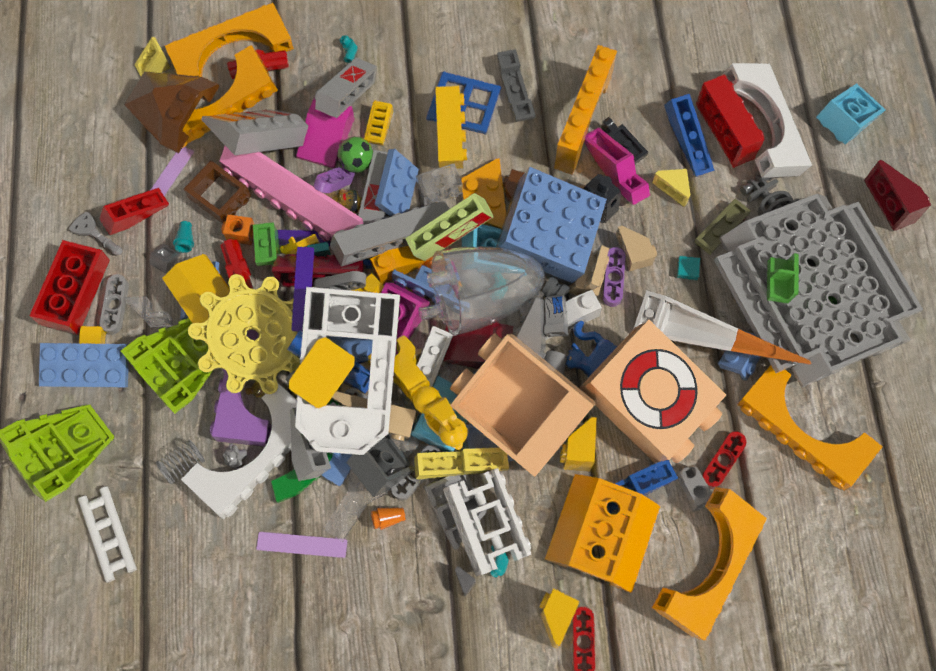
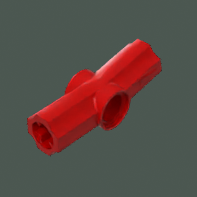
M255 50L267 71L289 68L286 50L268 53L262 50ZM233 60L227 63L231 78L235 79L237 61Z
M228 239L224 241L220 246L226 262L225 268L228 277L230 278L234 274L241 275L245 279L246 285L250 289H254L250 278L251 272L246 259L243 257L238 240Z

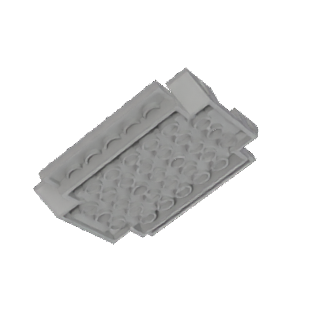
M815 194L749 219L719 238L727 253L717 256L714 262L754 335L811 361L812 364H804L768 358L775 373L792 367L791 370L801 388L835 374L857 361L871 355L874 357L910 341L900 321L921 312L923 308L859 202L848 206L842 205L833 209L826 196ZM786 223L792 224L795 227V231L789 230ZM793 253L799 254L798 295L789 303L768 301V259L773 257L788 260ZM807 259L813 260L816 267L809 266ZM828 296H833L837 300V305L832 304ZM851 333L857 335L859 343L851 340Z

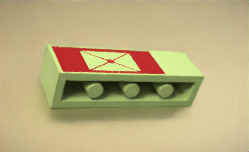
M474 193L405 239L413 255L426 261L494 216L486 200Z

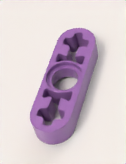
M337 167L317 175L313 186L322 193H331L350 185L355 174L345 170L343 167Z
M613 247L608 251L609 262L604 274L603 301L609 307L618 306L623 298L626 258L625 252L621 248ZM614 254L619 258L617 266H613L614 258L612 257ZM615 272L620 276V280L616 282L611 281L608 275ZM612 288H615V300H611Z

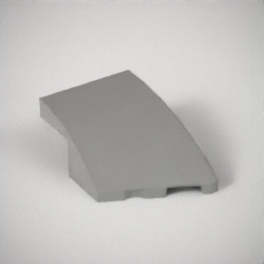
M468 475L442 477L423 486L454 550L459 548L462 539L443 489L464 481L467 490H473L474 488ZM474 495L463 499L467 511L478 508ZM487 510L477 513L479 520L482 519Z

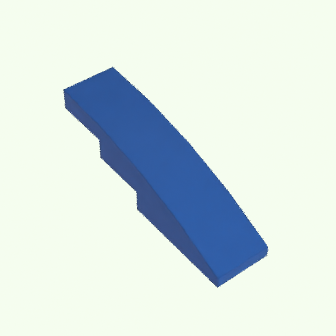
M300 330L287 348L288 351L301 358L303 332ZM354 361V366L343 383L366 394L369 389L370 370Z
M669 460L631 474L626 479L614 484L646 496L677 480L678 477ZM610 502L606 506L609 513L619 509L618 505L614 502Z

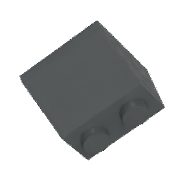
M389 435L378 441L364 455L353 454L346 462L372 497L388 491L415 470Z

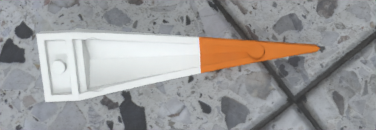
M647 290L634 326L635 328L650 320L673 342L812 364L808 359L724 323L670 297Z

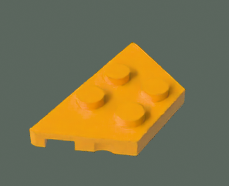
M497 158L461 178L463 200L474 193L486 200L494 217L483 225H492L502 229L506 217L500 158Z

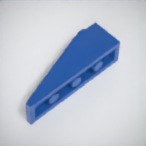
M690 94L671 99L664 104L670 125L694 176L697 177L715 171Z

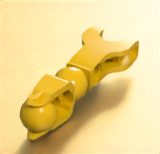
M402 335L396 339L398 354L394 360L393 383H396L413 402L416 410L424 414L428 427L440 437L444 444L457 450L461 449L468 435L465 423L457 418L447 398H442L439 391L430 386V382L416 365L415 346L406 336ZM371 353L370 355H368V361H369L370 367H371V355H372V353Z

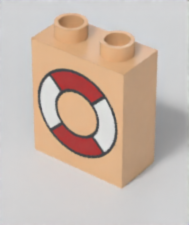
M650 320L635 327L579 387L597 402L595 406L654 463L670 459L674 463H679L694 448V444L688 438L698 427L702 431H706L720 419L722 412L716 406L726 396Z

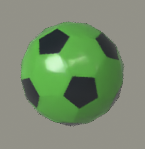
M356 136L349 137L338 148V160L340 165L349 172H363L371 164L373 150L365 139Z

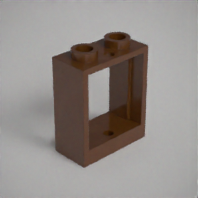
M210 161L183 189L191 201L222 224L226 222L227 215H236V212L242 206H245L251 197L246 185L213 161ZM219 176L237 189V192L220 210L201 196Z

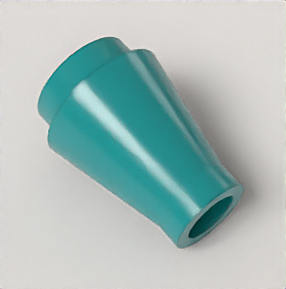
M181 221L173 241L176 251L188 253L194 247L192 223L188 221Z

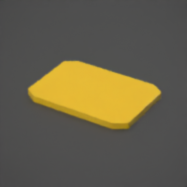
M327 337L317 340L290 378L289 389L318 409L326 406L353 368L354 356Z

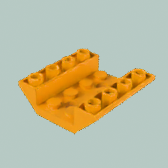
M575 474L545 560L565 568L569 566L610 582L609 585L632 593L660 505L643 494L606 480ZM610 502L616 503L619 507V512L615 515L607 511L606 506ZM598 545L603 548L604 556L598 559L592 555L591 550L593 546Z

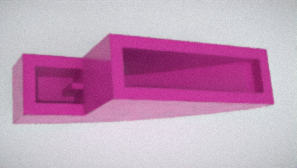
M599 127L586 134L584 143L604 174L611 178L612 184L620 189L621 194L632 205L650 196L648 183L636 174L632 153Z

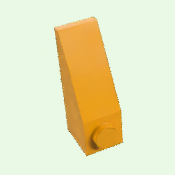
M409 246L388 250L370 258L378 280L384 285L392 281L393 270L406 275L421 268L422 265L425 266L436 261L437 257L434 255L426 261L421 260L413 255Z

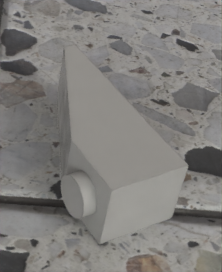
M297 408L290 409L291 451L298 481L314 479L331 469L326 452L316 451L306 437L295 427Z

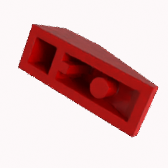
M156 188L104 205L99 219L108 234L113 235L133 227L164 209L169 203L161 190Z

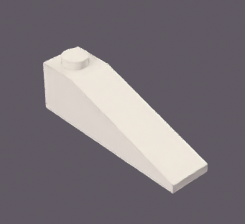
M593 290L566 301L568 330L574 328L578 321L586 323L599 317L602 307ZM522 327L514 330L516 337L518 336Z

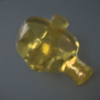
M256 380L251 388H246L245 390L247 395L254 394L258 398L265 395L261 385Z

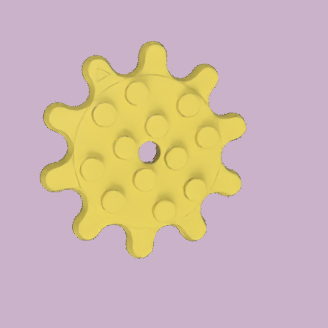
M234 274L229 278L230 293L226 297H218L212 292H204L200 297V303L208 310L209 318L204 323H193L188 328V334L192 339L203 340L208 345V352L199 359L198 367L203 372H210L216 368L225 369L228 373L226 387L231 393H239L243 389L245 382L253 379L259 382L265 394H273L278 389L277 374L282 370L291 373L300 366V359L287 350L298 333L291 330L294 298L290 301H282L278 297L279 282L274 277L265 278L260 288L250 289L241 275ZM248 330H256L259 336L258 339L255 341L249 339L246 336Z

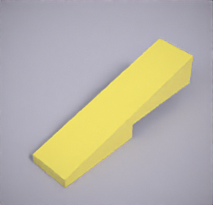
M501 448L417 453L414 457L416 480L485 473L496 468L499 471L509 470L508 455Z

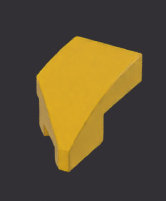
M315 234L299 242H296L294 237H290L288 239L289 243L281 246L280 250L282 254H297V247H307L308 245L318 244L319 241Z

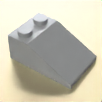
M536 297L517 338L545 359V300Z

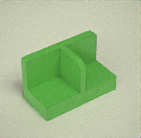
M274 222L253 225L256 265L274 264L277 257L280 256L278 231Z
M793 253L788 260L770 257L767 261V300L789 303L799 292V254Z

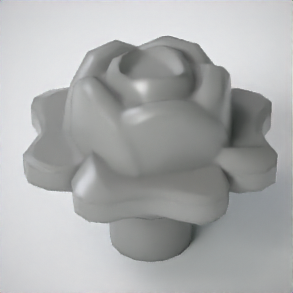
M230 443L222 456L226 465L237 470L242 465V459L247 457V452L245 449L239 450L237 445Z

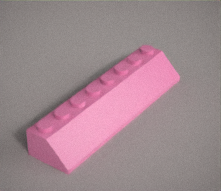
M224 146L220 163L226 172L254 190V193L259 198H266L276 209L279 210L281 208L286 211V214L291 219L301 221L306 229L318 232V235L327 242L329 240L332 241L333 234L336 232L353 229L357 225L363 224L361 217L324 193L316 190L313 186L261 152L234 155Z

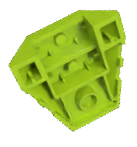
M189 318L178 322L177 325L161 328L158 330L159 332L151 335L140 336L121 350L122 354L174 414L194 399L212 373V371L203 372L198 367L199 359L208 352V345L203 340L192 339L189 336L188 328L193 324Z
M90 404L63 410L59 414L41 415L37 419L19 420L0 430V442L10 461L33 493L45 502L67 490L114 439V435Z

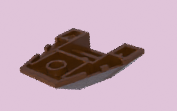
M145 71L124 105L162 146L179 154L189 138L182 129L199 101L203 99L210 103L220 85L201 76Z

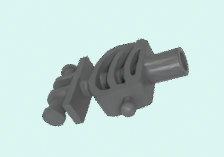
M758 174L754 177L755 181L750 179L746 185L740 186V191L743 195H747L750 191L753 192L747 199L748 203L760 196L763 197V201L757 211L758 216L800 200L798 198L793 200L787 191L770 193L769 191L775 188L779 182L777 179H774L767 183L766 181L772 180V177L762 178ZM765 204L769 205L767 211L764 208ZM786 223V226L789 230H795V227L792 224Z

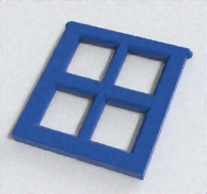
M443 71L437 87L446 86L447 81L465 86L463 91L464 105H461V112L466 111L467 107L485 111L481 124L465 121V124H461L462 129L486 135L501 86ZM473 88L491 92L487 105L469 101ZM436 91L426 116L427 121L437 122Z

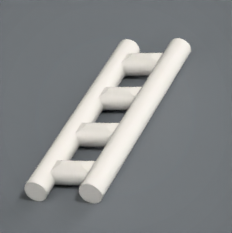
M106 486L99 489L101 497L88 501L87 496H82L78 498L105 581L108 583L115 580L113 572L126 567L127 572L131 573L137 570L109 488ZM105 505L108 517L96 522L92 510ZM112 525L115 538L102 542L99 530ZM119 546L123 558L110 563L106 551Z

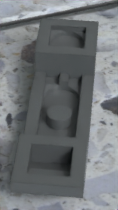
M516 49L498 52L497 59L501 78L515 121L535 118L534 108L531 99L528 97L521 74V64Z

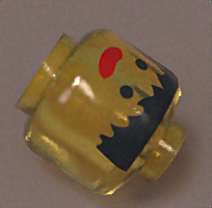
M339 189L332 196L334 201L357 215L361 207L362 197H359L356 190Z

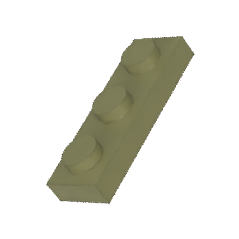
M735 198L695 239V243L711 255L722 244L719 238L739 226L749 216L751 210Z

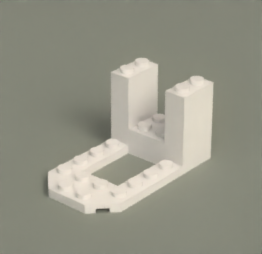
M306 287L300 364L316 341L321 338L339 336L373 339L367 408L326 405L318 409L298 395L295 427L306 437L316 451L364 455L372 446L388 434L400 295Z

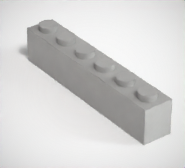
M445 201L432 202L428 206L416 207L409 212L396 213L389 218H380L366 225L360 224L346 231L340 230L333 234L330 247L342 267L382 254L391 249L407 246L408 243L405 238L448 211L449 207Z

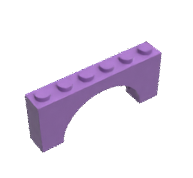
M250 329L247 331L246 336L254 341L258 339L259 336L256 330ZM223 369L224 377L219 382L218 390L220 397L215 402L214 412L216 417L215 421L211 423L210 434H212V437L217 442L265 447L271 434V423L268 420L252 415L245 408L241 391L239 393L228 391L226 387L228 373Z

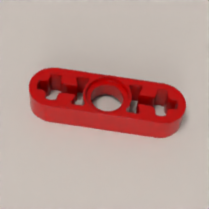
M737 431L731 432L702 473V477L709 489H714L723 482L745 448L747 440L742 433ZM737 438L739 440V445H737L731 452L728 449L733 443L732 440ZM721 454L727 455L730 459L729 465H721L718 462V456ZM715 469L720 470L715 476L717 481L709 482L710 477L708 475H711Z
M579 607L572 618L573 670L582 671V669H578V664L582 663V656L577 657V652H591V657L586 656V664L590 665L591 668L586 671H595L594 614L587 607ZM581 611L585 612V616H589V620L585 621V629L590 628V632L580 631L577 633L576 627L582 628L581 620H577V616L581 615ZM585 635L590 639V646L587 649H581L577 645L579 636Z

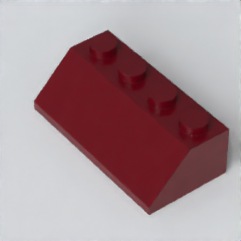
M294 254L278 256L272 266V272L279 282V287H294L297 256ZM314 255L312 287L315 279L351 271L364 273L363 260L341 267L335 255H328L326 257Z

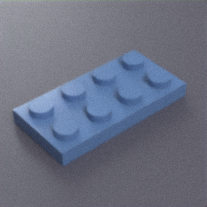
M40 343L39 386L128 387L129 361L122 354L121 350L129 344Z

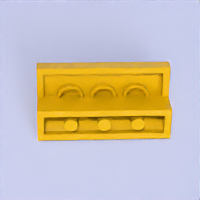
M206 254L177 263L162 278L192 323H204L209 318L208 310L200 303V297L204 292H212L218 297H226L230 293L229 286Z

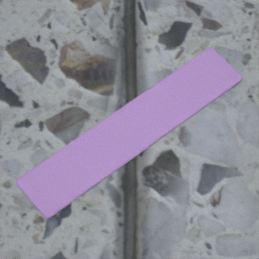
M184 147L179 154L175 153L151 190L159 188L165 196L194 151Z
M259 532L256 549L345 558L347 540Z

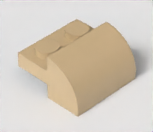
M601 245L596 251H591L585 273L570 285L569 293L581 295L593 290L595 296L599 295L605 270L609 262V256H607L609 248Z

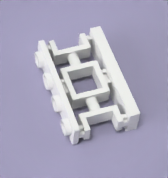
M498 468L481 474L484 486L468 491L465 482L461 481L443 489L475 576L497 569L493 557L510 551L513 561L531 555L530 541L523 534L521 529L523 527L522 521L515 513L513 508L514 500L507 492L505 477L502 472H499ZM493 487L498 500L487 504L483 491ZM474 495L478 508L467 511L463 499ZM493 507L501 529L485 535L477 513ZM510 530L514 544L504 547L499 534ZM491 538L495 551L484 555L480 542Z

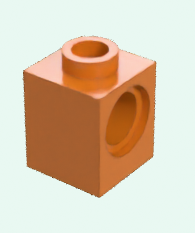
M227 215L226 222H223L221 231L226 240L237 239L240 244L252 245L254 237L253 225L255 224L250 217ZM236 228H241L239 231L234 232Z

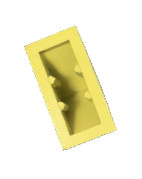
M155 37L150 39L135 63L140 76L145 71L161 73L170 69L167 59Z
M687 169L657 171L652 183L685 207L690 197Z

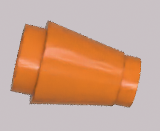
M376 508V510L371 511L374 529L380 528L382 530L405 521L404 508Z

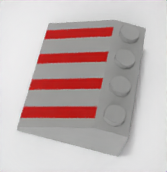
M272 109L202 116V121L234 155L303 146L308 125L299 115Z

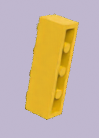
M459 86L435 87L439 169L463 168V161H467V149L462 148V142H466V130H462L461 124H465V111L461 112V105H464V93H460Z

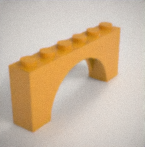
M273 3L263 5L260 8L245 12L240 16L164 45L177 74L201 77L208 58L216 50L232 42L255 41L266 45L273 52L282 50L288 52L294 49L291 37Z
M252 45L234 55L237 61V73L227 93L213 104L193 111L182 129L189 136L183 148L188 143L201 138L210 131L208 126L202 121V116L243 112L278 91Z
M601 45L597 46L557 144L554 169L573 175L598 101L602 93H606L610 83L617 54L616 50Z
M770 365L737 405L741 407L740 409L745 415L756 419L760 427L776 435V439L780 443L792 448L797 457L807 460L812 464V468L816 472L828 477L833 486L844 491L850 488L883 446L865 432L854 441L844 444L825 443L807 435L795 424L786 407L785 388L791 374L786 370L775 373Z
M719 487L714 488L705 506L713 515L719 532V550L711 572L701 584L686 592H677L662 587L652 606V609L688 635L704 641L710 634L712 626L718 614H720L729 593L732 591L733 585L742 571L743 565L752 551L753 545L767 519L731 489Z

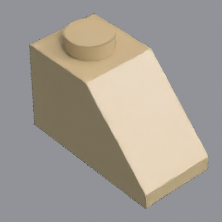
M618 226L615 236L620 248L625 252V262L629 272L653 265L657 257V251L655 246L651 245L649 238L624 226Z

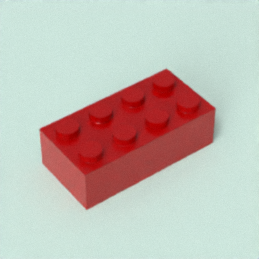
M725 74L704 82L695 105L732 167L735 168L754 160L765 140L764 134L756 126L752 114L748 113L742 98L735 92L733 83L727 79Z
M62 240L29 316L39 325L79 335L80 328L83 326L110 259L100 249Z

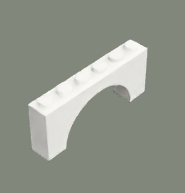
M732 63L722 75L725 74L727 79L733 83L737 94L746 97L760 109L767 119L772 132L771 149L764 151L755 160L761 177L800 176L812 164L770 64Z
M278 384V389L275 393L265 394L262 397L271 413L272 430L265 448L252 462L240 469L229 472L211 471L197 463L181 479L222 519L226 516L230 517L237 510V505L252 495L253 488L258 483H263L269 477V472L274 467L281 465L285 460L284 456L291 450L290 409L297 408V400L280 384Z

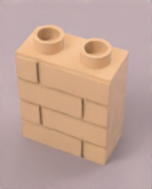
M493 334L478 353L485 362L474 375L470 370L465 369L450 387V390L457 395L451 407L535 477L597 402L515 335L507 334L502 340L498 335Z

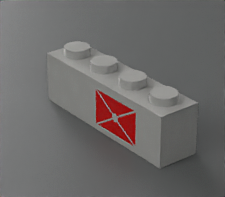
M356 57L344 69L337 72L336 76L328 80L321 89L317 90L315 94V109L335 118L339 117L375 83L377 66Z
M373 151L358 215L362 218L364 225L380 218H389L387 213L375 205L388 152Z

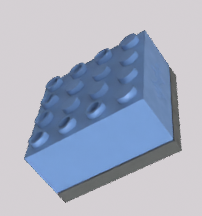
M529 167L516 184L493 255L546 277H554L558 282L570 286L585 273L606 199Z

